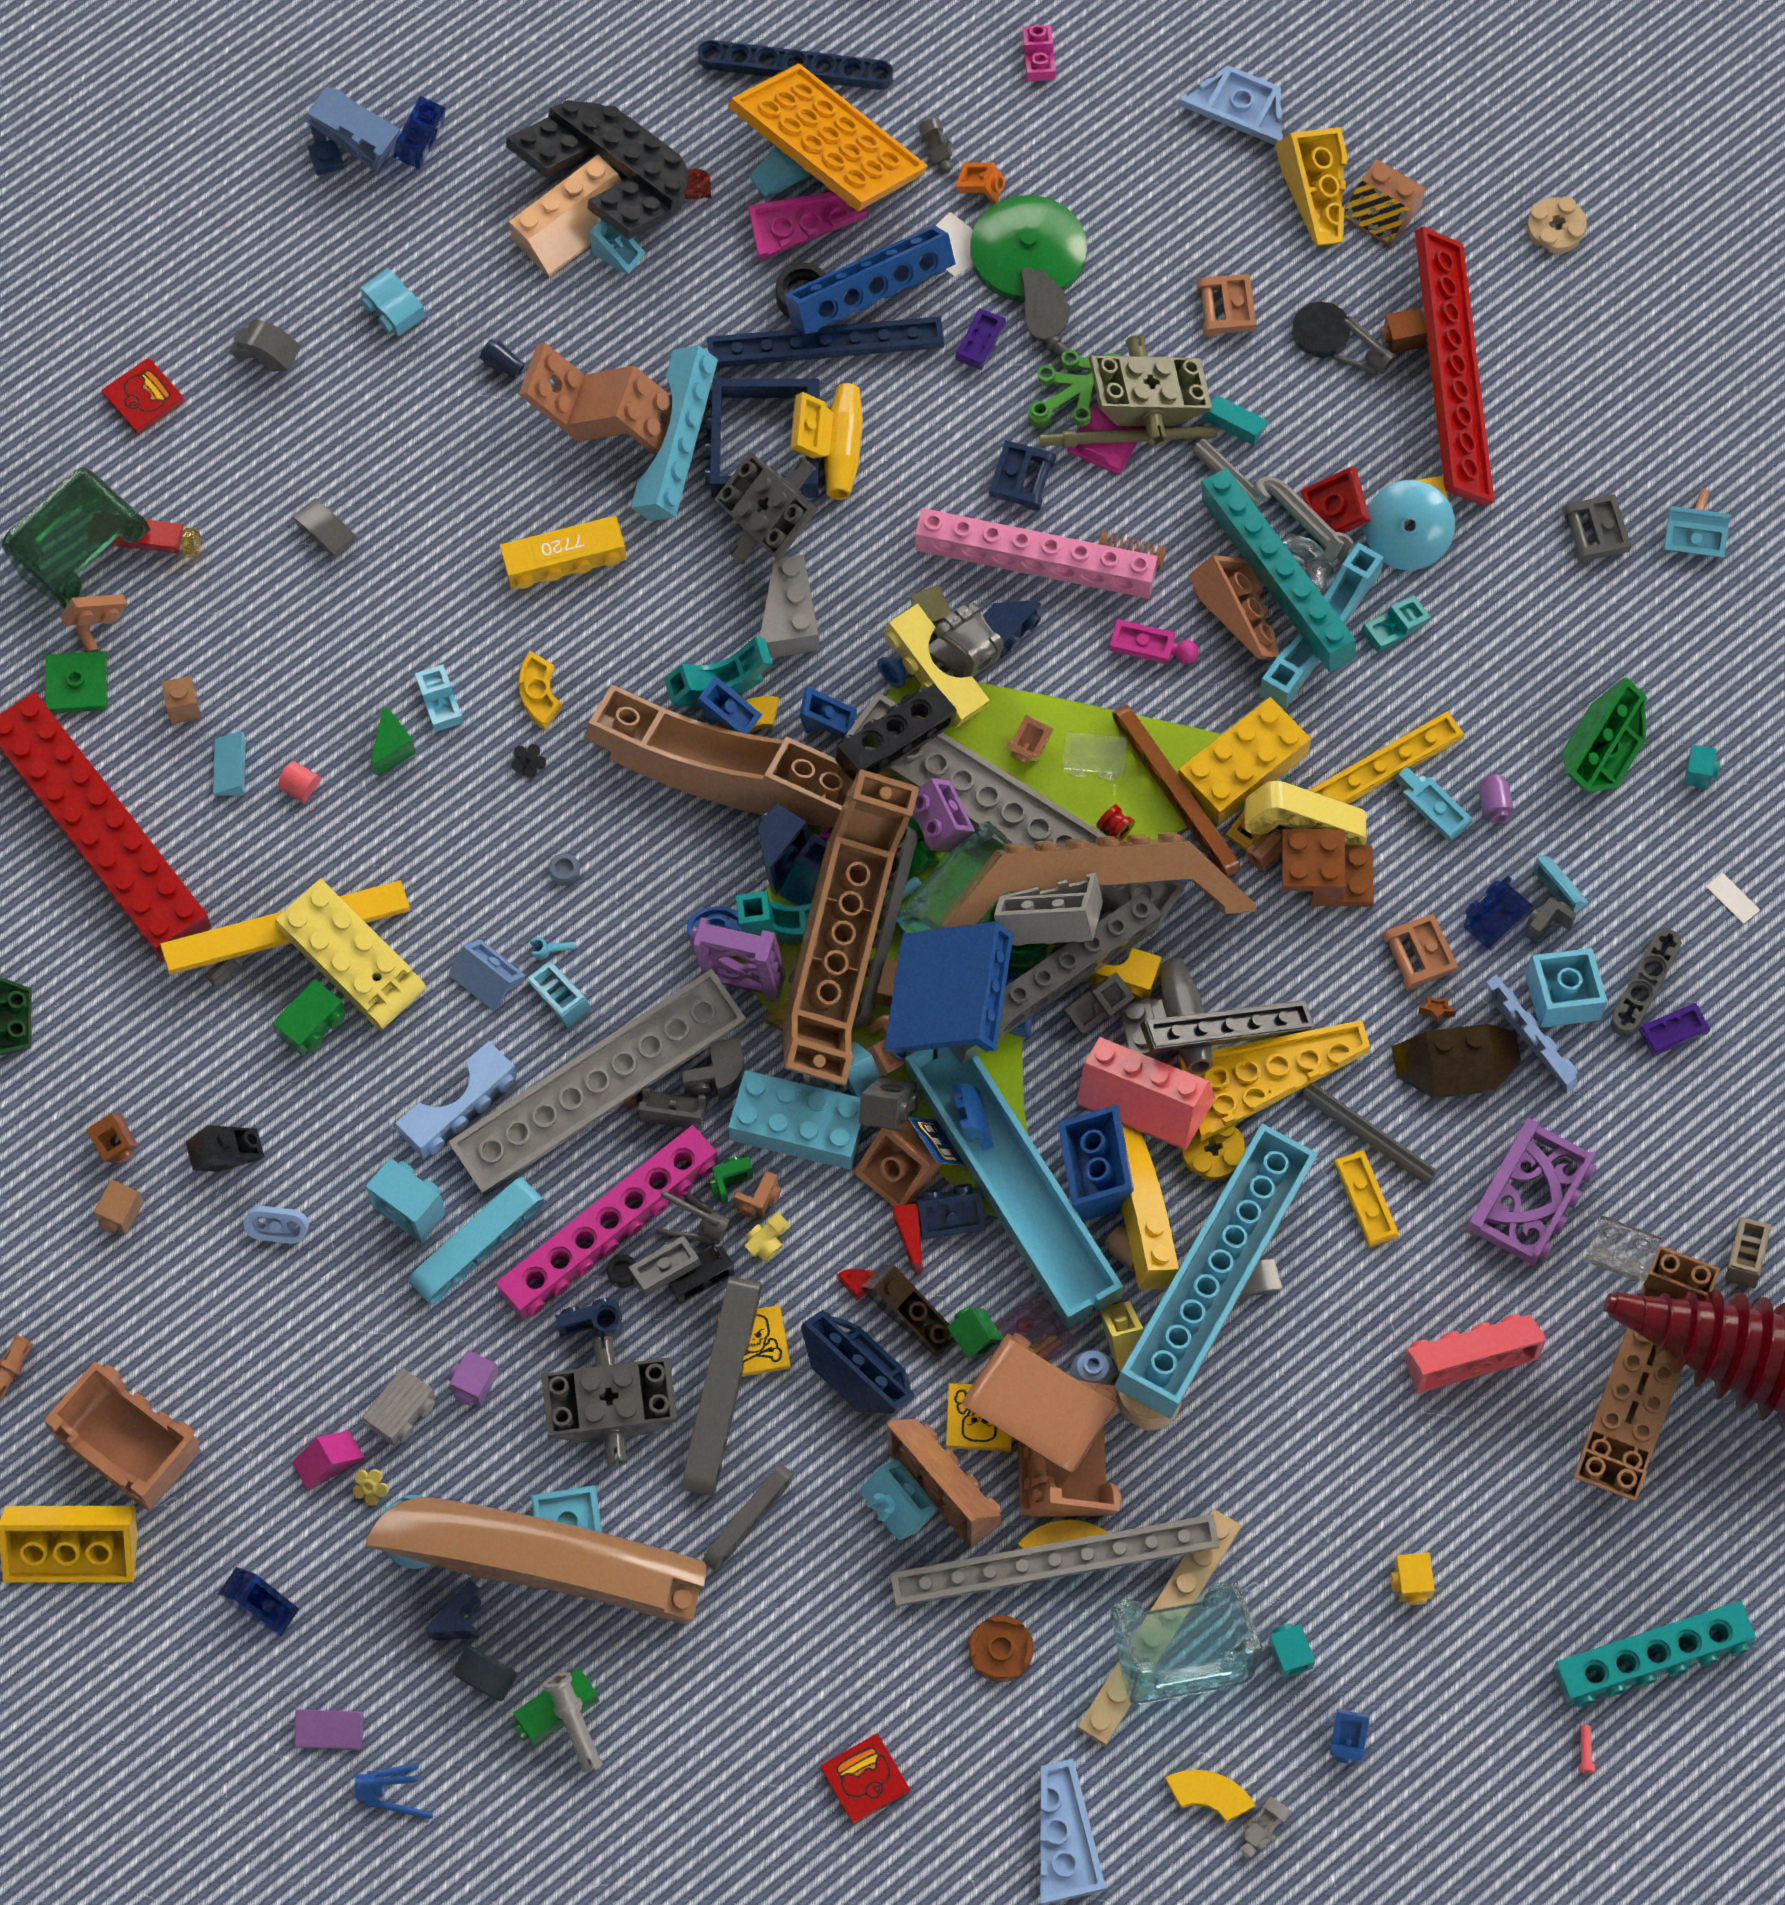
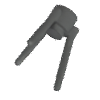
M1348 316L1349 320L1344 319L1343 323L1370 347L1364 357L1368 364L1334 354L1332 358L1364 370L1372 376L1376 371L1384 374L1394 361L1396 355L1383 347L1351 316Z
M661 1191L660 1195L663 1198L702 1219L698 1230L703 1231V1235L662 1228L657 1229L658 1234L676 1238L684 1235L688 1240L701 1241L710 1246L713 1240L722 1242L730 1225V1219L690 1193H686L684 1197L698 1208L666 1191Z

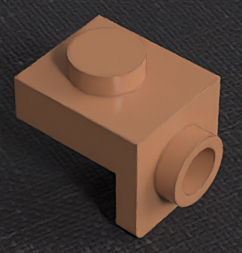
M1025 714L1012 742H1008L1006 747L1013 751L1012 757L1026 764L1029 759L1039 761L1054 728Z
M766 1171L753 1198L736 1191L733 1201L737 1211L749 1218L757 1216L763 1219L769 1205H775L780 1196L781 1188L778 1187V1175Z

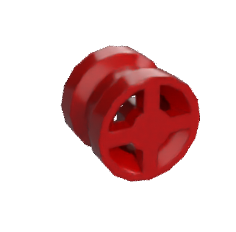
M1115 804L1101 816L1096 827L1100 831H1106L1109 836H1114L1115 839L1121 841L1131 831L1135 820L1130 816L1123 815L1122 809Z

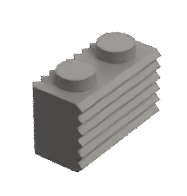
M402 1367L363 1414V1422L395 1447L399 1441L405 1442L411 1436L415 1428L413 1426L415 1421L420 1416H427L434 1407L435 1395L433 1389Z

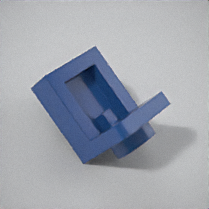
M1336 1710L1330 1755L1336 1756L1337 1761L1347 1764H1355L1356 1760L1363 1761L1370 1715Z

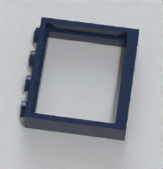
M713 378V387L709 391L707 408H712V416H706V434H711V442H706L705 446L706 460H711V468H705V485H710L712 498H716L732 477L720 476L722 398H795L796 395L804 392L820 399L819 379ZM806 456V460L816 469L811 473L800 490L806 498H819V458L813 459Z

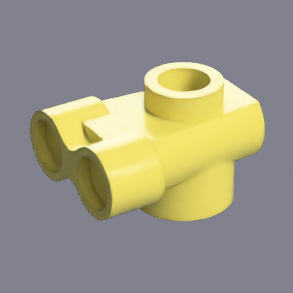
M778 1211L767 1221L768 1223L763 1228L758 1224L745 1237L748 1242L744 1246L754 1257L759 1256L765 1263L783 1247V1244L777 1237L791 1227Z

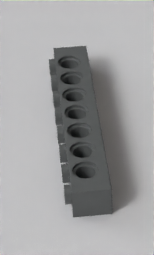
M1141 892L1099 921L1093 941L1069 942L1005 987L998 1040L1157 930L1162 914L1144 892ZM975 1044L948 1047L962 1065L983 1051Z

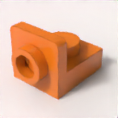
M964 162L955 187L959 193H985L990 202L997 203L1005 186V178L994 163Z

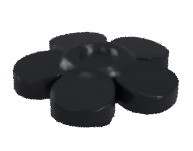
M531 744L526 751L524 746H517L513 751V755L517 759L512 761V769L515 772H520L524 769L525 777H535L537 769L540 770L546 766L545 757L538 756L541 751L540 747L536 744Z

